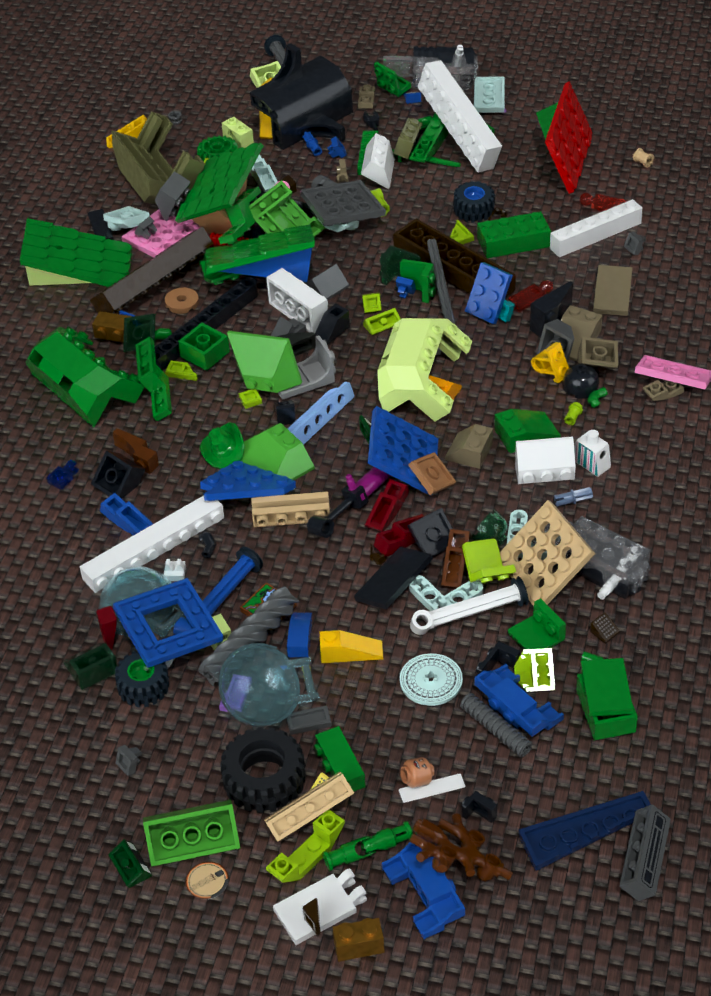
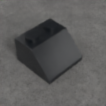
M105 451L91 485L108 496L116 493L122 499L139 485L146 469L120 453Z

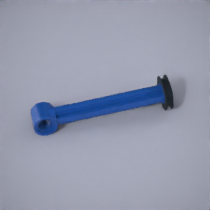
M241 547L236 552L237 563L202 601L210 615L215 612L250 571L258 572L263 567L261 557L254 550L248 547ZM180 617L174 625L173 633L176 635L193 628L187 618Z

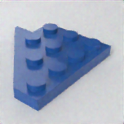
M234 461L232 464L220 469V471L200 482V489L207 491L204 493L205 501L285 495L296 488L295 480L277 475L272 471L260 469L257 466L243 463V461Z

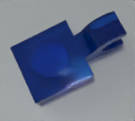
M69 460L63 468L58 466L46 478L47 482L62 490L74 478L73 475L79 471L78 468L74 467L77 462Z

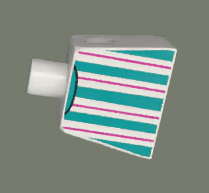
M589 430L576 440L574 446L576 463L597 477L611 468L609 444L599 437L598 431Z

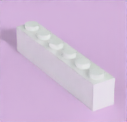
M632 199L551 232L550 249L558 257H562L641 224L643 208Z

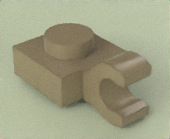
M339 159V166H336L337 183H340V181L349 182L345 159Z

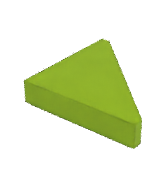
M456 220V225L451 232L450 238L463 245L474 241V235L459 220Z

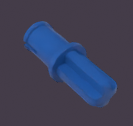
M304 132L303 139L306 142L307 148L311 149L314 156H319L322 153V149L318 145V140L313 137L311 132Z

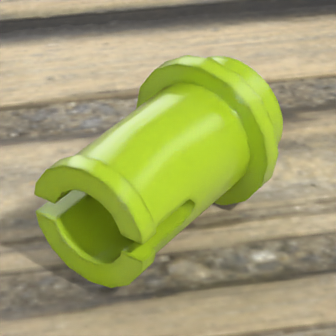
M573 402L569 405V411L564 418L566 424L574 425L578 416L582 414L583 407L580 403Z

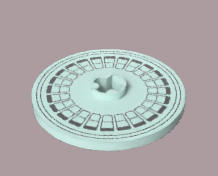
M430 653L416 656L404 665L400 673V687L403 693L410 700L427 706L441 705L449 702L459 693L463 682L462 672L457 663L440 654Z

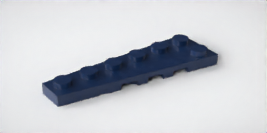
M644 791L519 829L518 835L536 871L632 824L636 810L651 804Z

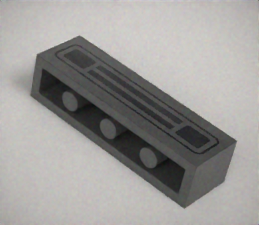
M653 804L638 809L635 812L619 886L638 901L656 895L671 821L667 815Z

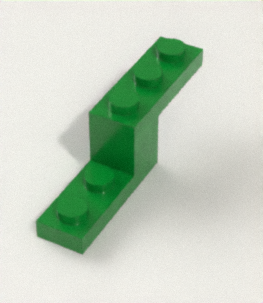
M259 186L245 190L235 199L232 207L225 208L232 227L218 238L220 244H233L237 241V238L244 235V232L251 229L255 220L249 205L261 193Z
M148 337L135 345L138 380L151 393L153 418L159 421L172 414L169 377L156 365L154 340Z

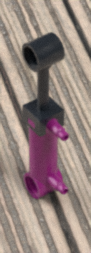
M373 467L355 483L352 475L347 474L346 482L348 485L341 490L344 501L327 516L313 515L307 523L308 532L323 538L330 537L334 531L333 520L349 506L361 509L369 502L367 497L389 479L391 475Z

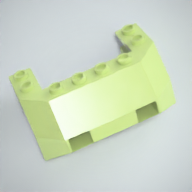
M402 318L394 323L377 370L379 401L382 409L390 412L402 403L410 400L434 422L449 414L454 400L428 377L438 348L455 362L459 359L461 351L466 354L469 353L472 340L449 319Z

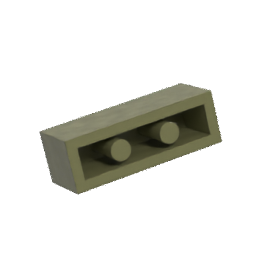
M414 118L407 119L393 154L406 159L409 158L420 132L421 122Z

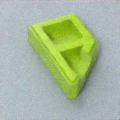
M171 360L165 371L168 377L198 380L197 374L192 371L191 366L186 362Z

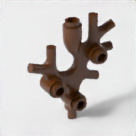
M460 814L452 815L453 824L440 818L437 825L424 818L423 820L417 819L412 829L416 833L412 834L409 842L422 849L416 855V859L419 862H423L429 857H434L432 860L433 868L437 872L443 873L449 870L456 859L463 864L468 877L475 875L474 865H477V876L482 881L491 880L494 876L498 877L499 875L507 880L511 878L513 872L504 868V864L496 855L489 853L485 856L479 851L485 842V837L477 830L467 831L462 823ZM441 829L456 836L461 841V847L451 843Z

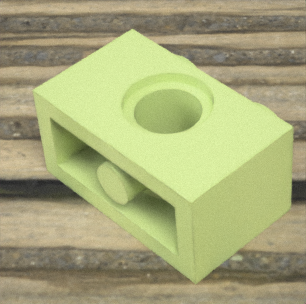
M235 117L222 122L223 136L231 137L239 148H246L254 143L253 130Z

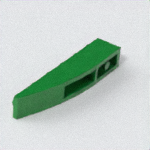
M436 112L412 152L410 160L425 163L437 152L447 137L449 131L441 122Z

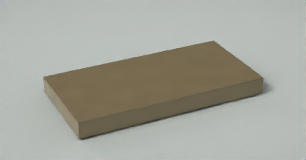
M598 265L593 312L628 316L633 267Z

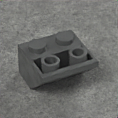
M175 171L160 188L155 198L162 217L166 221L170 216L174 217L178 210L177 207H181V204L185 202L184 197L190 191L188 187L191 182Z

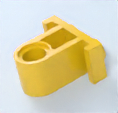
M560 342L553 343L531 359V365L535 371L554 375L555 378L553 380L556 383L563 381L564 374L569 368Z

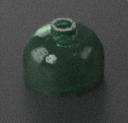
M494 509L493 513L490 512L476 528L478 533L476 535L472 534L470 538L472 541L496 539L497 544L501 546L507 539L505 535L508 529L507 522Z

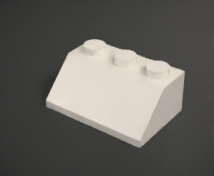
M375 133L367 144L361 175L389 189L395 158L390 141L384 136Z
M573 436L516 441L515 471L518 484L575 479L576 465Z

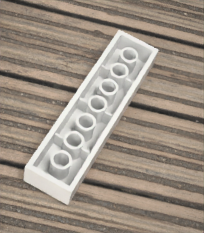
M439 60L425 63L418 83L419 90L475 170L479 173L494 169L502 145L443 62Z

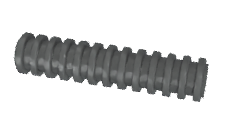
M473 693L467 694L462 699L460 707L476 721H479L481 725H484V728L493 733L495 737H498L500 741H503V744L512 749L514 753H517L519 757L526 756L530 752L532 742L523 736L521 732H518L516 728H513L511 724H508L506 720L489 708L488 705H485L483 701H480L478 697H475Z

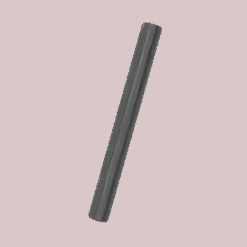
M434 238L429 239L427 246L431 263L434 264L435 281L444 319H449L455 324L437 242Z

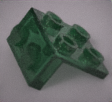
M390 246L380 256L381 283L388 285L395 276L401 277L400 262L402 259L421 262L420 256Z

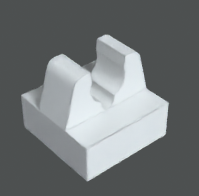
M166 559L164 581L183 580L186 570L185 561L177 559V561Z

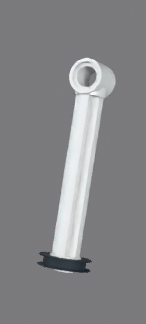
M518 576L516 579H511V586L432 611L418 610L411 619L410 628L415 634L424 635L435 626L517 601L520 607L523 606V603L528 605L529 600L525 584L521 577ZM423 619L426 622V625L420 626L417 624L416 620Z

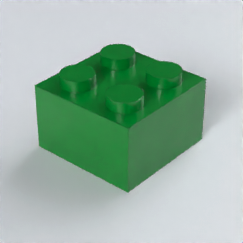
M200 323L178 341L180 357L206 371L230 352L228 336L204 323Z

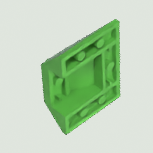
M282 180L249 205L255 222L266 234L281 232L285 228L310 225L313 236L316 237L325 229L315 216L310 219L291 198L292 191Z
M236 331L227 332L241 377L247 389L278 393L302 383L289 338Z
M281 423L273 425L244 441L245 448L241 461L248 465L272 471L277 475L286 476L292 480H296L315 469L303 443Z

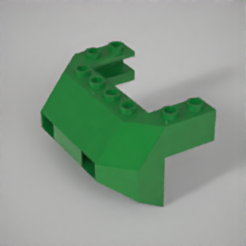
M58 327L38 341L25 363L33 376L93 428L111 397L131 403L137 402L145 386L138 380L136 374L131 373L129 375L123 370L115 371L107 367L104 360L95 357L93 351L84 348L85 344L83 343L93 344L88 338L89 335L85 332L79 331L78 333L70 327H67V329Z

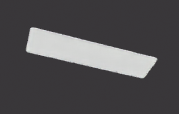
M461 774L432 780L430 784L425 786L400 788L399 793L403 803L461 789L465 787Z

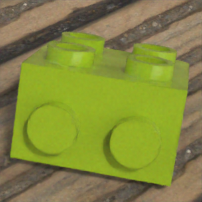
M496 539L466 542L462 545L470 583L481 581V584L491 582L493 579L502 581L509 579V575L516 572L514 564L503 566Z

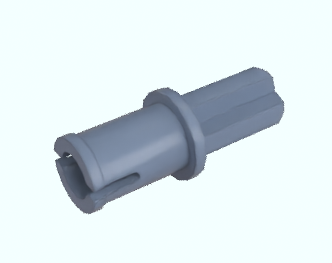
M590 487L575 491L571 489L570 492L554 495L556 507L570 503L576 504L578 501L593 498V492Z

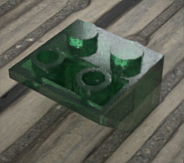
M98 643L63 660L64 665L81 690L116 674V657L106 643Z

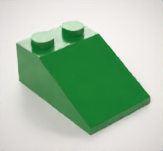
M509 409L495 414L494 430L510 454L516 452V441L561 438L560 433L545 412Z

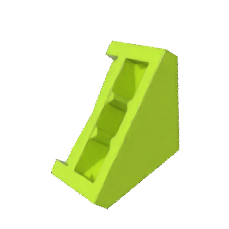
M552 648L522 651L514 665V674L520 675L518 683L526 692L555 690Z

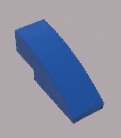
M113 493L101 503L100 512L133 536L153 525L129 501L127 503L124 502L116 493Z
M293 613L291 615L287 639L288 657H309L312 613Z

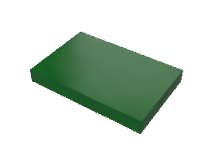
M624 659L581 661L580 666L589 716L633 714Z

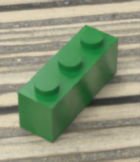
M337 726L316 734V744L313 745L317 757L321 756L322 766L325 773L329 772L333 776L340 771L353 791L365 788V774L340 727Z

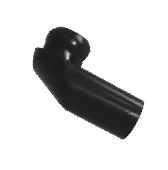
M203 532L199 535V541L202 540L201 543L205 544L202 556L210 558L217 544L211 533Z

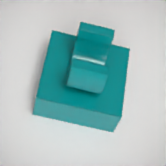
M504 300L499 318L504 322L510 321L516 305L511 301Z

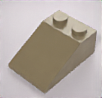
M570 305L562 316L561 321L572 328L574 342L569 359L578 362V351L582 337H598L602 329V315Z

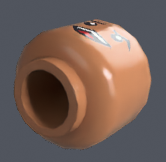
M424 757L409 759L401 767L400 776L403 783L411 788L430 784L432 776H434V767Z

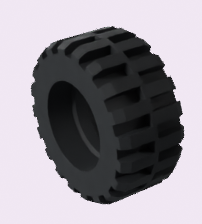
M257 727V730L251 731L249 729L244 731L245 734L237 735L234 737V742L230 741L226 746V750L223 751L221 756L222 761L220 762L222 780L227 796L230 800H234V804L238 807L244 806V810L251 812L252 810H257V813H264L265 810L274 812L276 808H282L289 801H294L298 797L297 793L300 794L302 792L303 784L306 780L304 754L300 744L297 743L293 736H288L287 732L282 730L278 732L276 728L269 727V729ZM260 762H273L282 767L274 775L264 778L252 777L245 773L249 767Z

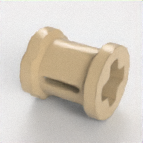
M638 148L633 155V161L640 162L647 168L653 163L654 155L651 153L647 154L643 149Z

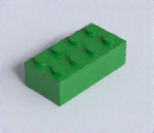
M533 212L477 223V239L487 259L550 247L551 230L542 212Z

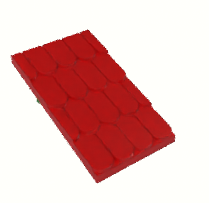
M569 81L564 84L558 103L536 112L545 138V144L568 194L573 193L574 189L577 188L578 178L581 176L583 161L586 159L593 133Z

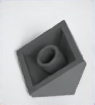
M337 264L304 283L321 296H324L327 301L349 287V283Z

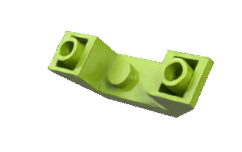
M330 809L325 811L313 822L314 833L289 857L281 852L266 867V870L282 883L301 880L323 858V851H331L345 824V820Z

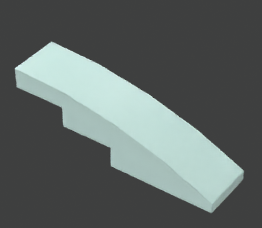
M259 154L250 173L261 189L267 192L278 181L270 165H267L264 158H261Z

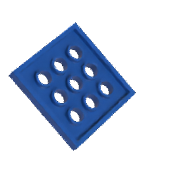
M376 406L372 410L368 464L429 495L408 464L433 452L438 455V438Z

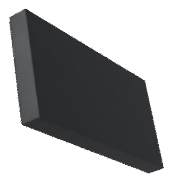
M399 547L354 595L355 600L387 610L433 560L431 554Z

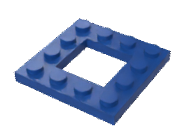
M188 578L113 603V610L147 668L223 641L222 632ZM178 604L193 629L158 641L143 616Z

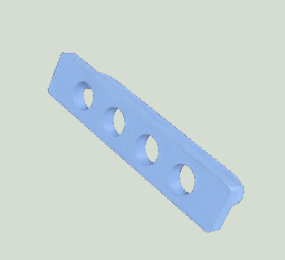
M344 382L338 388L327 391L287 429L304 445L354 398L355 395L350 382ZM341 395V400L338 403V396ZM329 405L330 411L327 414V406ZM317 415H318V416H319V421H318V423L316 424L315 419H316V417H317ZM307 426L308 431L304 434V429Z

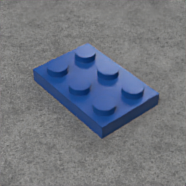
M481 262L465 312L491 324H496L513 275L485 262Z

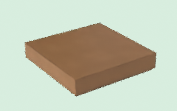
M435 452L413 460L408 464L429 495L449 488L456 483V480Z

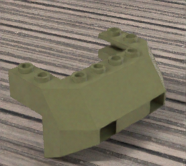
M152 111L138 138L112 130V146L119 170L145 203L153 205L156 203L155 198L160 188L174 171L191 182L188 187L191 190L205 163L198 155L193 159L188 152L183 151L173 169L159 152L168 132L171 130L172 122L167 116Z

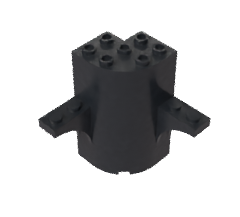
M291 43L286 45L283 64L274 78L250 92L251 105L271 117L273 144L282 150L304 140V132H311L313 137L332 139L336 136L341 142L344 141L345 127L336 121L353 113L352 88L341 72L340 67L322 56L302 65L301 49Z

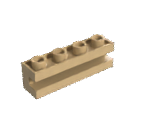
M328 492L251 498L254 527L308 523V520L313 515L323 517L330 514Z
M339 771L271 814L264 821L278 842L354 794V791L344 775Z

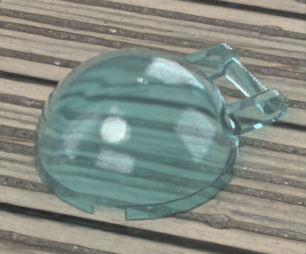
M143 566L126 568L115 574L106 583L100 595L99 609L108 606L113 608V603L171 584V581L161 572ZM175 604L146 614L143 617L151 630L164 638L177 620L185 615L179 605ZM174 609H177V610H178V612H176V613H175L168 621H166L163 625L160 624V623H162L163 621H165V620L172 614V612L174 611ZM116 615L117 625L115 633L128 636Z
M251 643L241 646L229 655L220 670L218 688L222 704L228 713L246 725L268 727L281 722L292 714L298 704L320 699L319 693L315 691L310 669L311 658L289 660L285 654L277 650V647L265 643ZM296 667H302L307 694L300 695V684L295 670Z

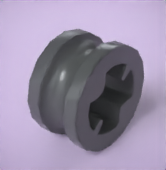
M172 111L168 114L172 125L182 123L181 112Z

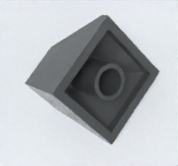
M558 319L544 324L537 354L547 349L553 343L560 342L568 363L574 342L571 326Z

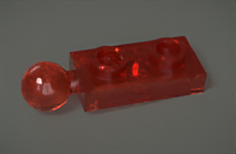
M583 193L580 196V203L582 205L588 206L592 204L591 208L599 211L608 210L628 201L596 194L595 198L589 193Z
M549 280L542 281L539 287L532 284L509 297L508 301L516 305L514 308L520 312L531 306V302L551 292L553 284Z

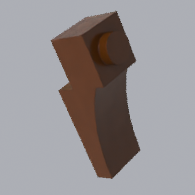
M118 428L112 432L115 446L127 452L136 464L146 469V473L151 474L159 466L157 452L147 447L146 440Z
M450 529L441 582L442 587L458 588L462 585L466 564L462 545L470 542V531Z

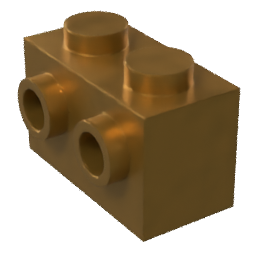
M99 311L92 323L94 338L127 343L134 330L132 316Z
M366 918L359 922H345L338 926H332L338 962L385 953L384 937L379 918Z

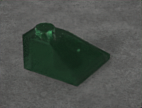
M156 314L124 318L123 352L136 351L135 345L148 337L154 340L155 346Z

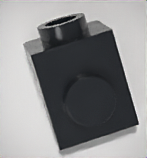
M477 791L471 796H467L462 802V817L464 819H467L473 812L490 823L497 818V804L493 799L485 797Z

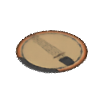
M202 862L195 865L188 872L185 881L186 888L196 898H215L226 889L229 876L222 865L215 862Z

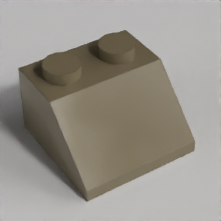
M582 337L578 351V364L609 369L618 368V341Z
M474 424L458 432L445 456V460L480 469L493 445V428Z

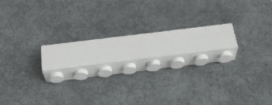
M204 496L198 498L81 565L80 571L83 581L95 593L106 588L113 582L224 519L223 505L218 500L205 501Z

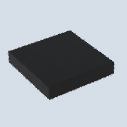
M442 508L407 525L421 552L429 553L433 557L446 550L450 529L453 528Z

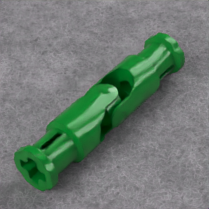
M404 821L400 826L392 829L388 827L378 831L372 838H370L371 836H364L340 845V848L330 852L323 851L325 865L328 871H332L333 867L343 863L351 864L373 855L376 852L375 850H388L396 847L397 843L409 840L413 832L408 821ZM359 841L362 843V850L366 853L362 856L358 855L355 851V845Z

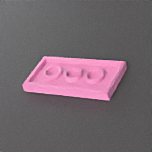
M644 355L635 367V373L701 389H706L711 382V370Z

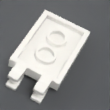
M350 868L343 871L338 878L331 874L273 905L274 912L295 945L316 935L304 920L302 909L304 905L313 899H318L321 932L357 913L355 906L367 901L366 891L362 885L356 887L350 895H347L345 892V888L356 883L353 879L355 875Z

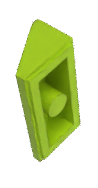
M396 308L365 319L363 325L371 335L392 328L394 323L401 318Z

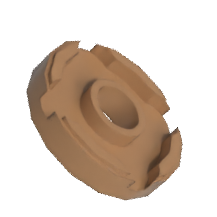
M176 288L165 296V306L172 313L185 314L192 308L194 310L199 304L198 294L191 288Z

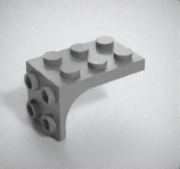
M319 335L315 337L316 347L311 356L297 363L302 383L278 392L282 400L335 382V355L332 350L328 349L326 341L322 340Z

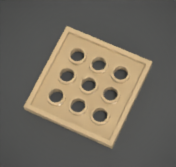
M549 500L544 503L500 551L503 566L515 565L516 572L509 576L515 579L518 576L521 577L527 590L528 600L533 606L534 601L540 598L548 605L596 554ZM550 523V529L545 533L544 528ZM560 536L561 541L555 546V540ZM536 538L535 546L531 547L532 540ZM571 549L572 554L566 559V553ZM547 551V557L542 560L543 552ZM523 552V558L518 562V556ZM558 564L557 571L552 573L553 566ZM533 565V572L528 574L529 568ZM544 578V585L539 588V582Z

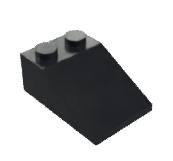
M570 281L531 302L530 330L540 338L544 324L556 319L561 321L568 307L572 306L573 282Z

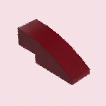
M390 479L384 492H380L365 526L383 532L402 507L409 494L408 486Z
M420 514L394 522L392 529L377 533L374 547L387 557L392 555L399 547L407 548L415 543L407 525L419 520L424 515Z

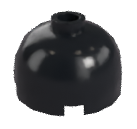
M572 365L564 374L563 390L569 396L571 393L575 395V398L585 399L589 397L590 393L599 389L598 373L590 365Z

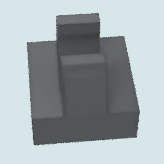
M149 216L138 225L134 233L138 237L143 236L149 239L151 236L149 232L154 235L157 231L153 224L154 220Z
M629 232L624 247L633 255H639L640 251L644 248L642 245L646 238L635 232Z
M126 745L120 746L117 751L116 764L127 776L135 774L136 766L141 763L138 756L142 755V752L137 747L128 748Z

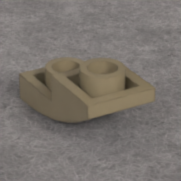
M360 86L358 108L373 109L375 86Z
M656 380L643 387L644 392L653 401L669 399L684 393V387L680 383L667 380L662 383Z

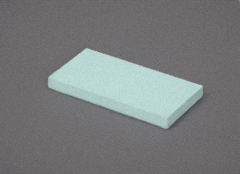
M475 77L474 107L478 113H504L505 77Z

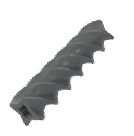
M286 586L272 592L267 600L261 603L254 613L248 616L241 626L228 636L227 640L217 646L213 654L203 660L198 669L199 673L205 676L213 687L215 682L226 681L228 669L239 668L241 657L253 654L255 642L266 641L268 629L279 628L281 616L292 615L294 603H299L300 601L290 593Z

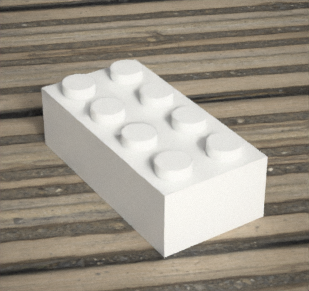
M283 268L267 276L269 304L291 320L294 318L306 325V331L315 333L323 314L328 310L327 299Z

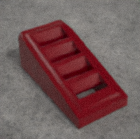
M112 606L97 610L96 614L107 650L110 651L113 650L117 618Z

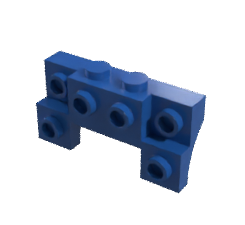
M507 664L492 671L484 670L475 676V686L489 698L488 703L490 707L495 711L497 710L509 724L514 725L517 729L522 727L532 737L544 728L550 730L564 719V714H559L551 707L550 702L537 708V702L516 684L520 681V675H515L510 671Z
M409 842L398 854L382 862V869L392 885L407 878L411 881L427 908L413 916L415 926L422 938L426 939L445 930L444 925L465 916V907L456 894V887L453 881L447 879L445 872L439 873L433 868L432 860L434 857H429L423 862H419L416 859V855L422 849Z

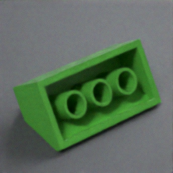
M231 800L143 817L151 867L240 848Z

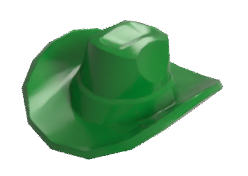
M227 423L220 428L212 429L200 444V451L206 462L218 469L225 468L234 461H241L243 458L244 441L235 423Z

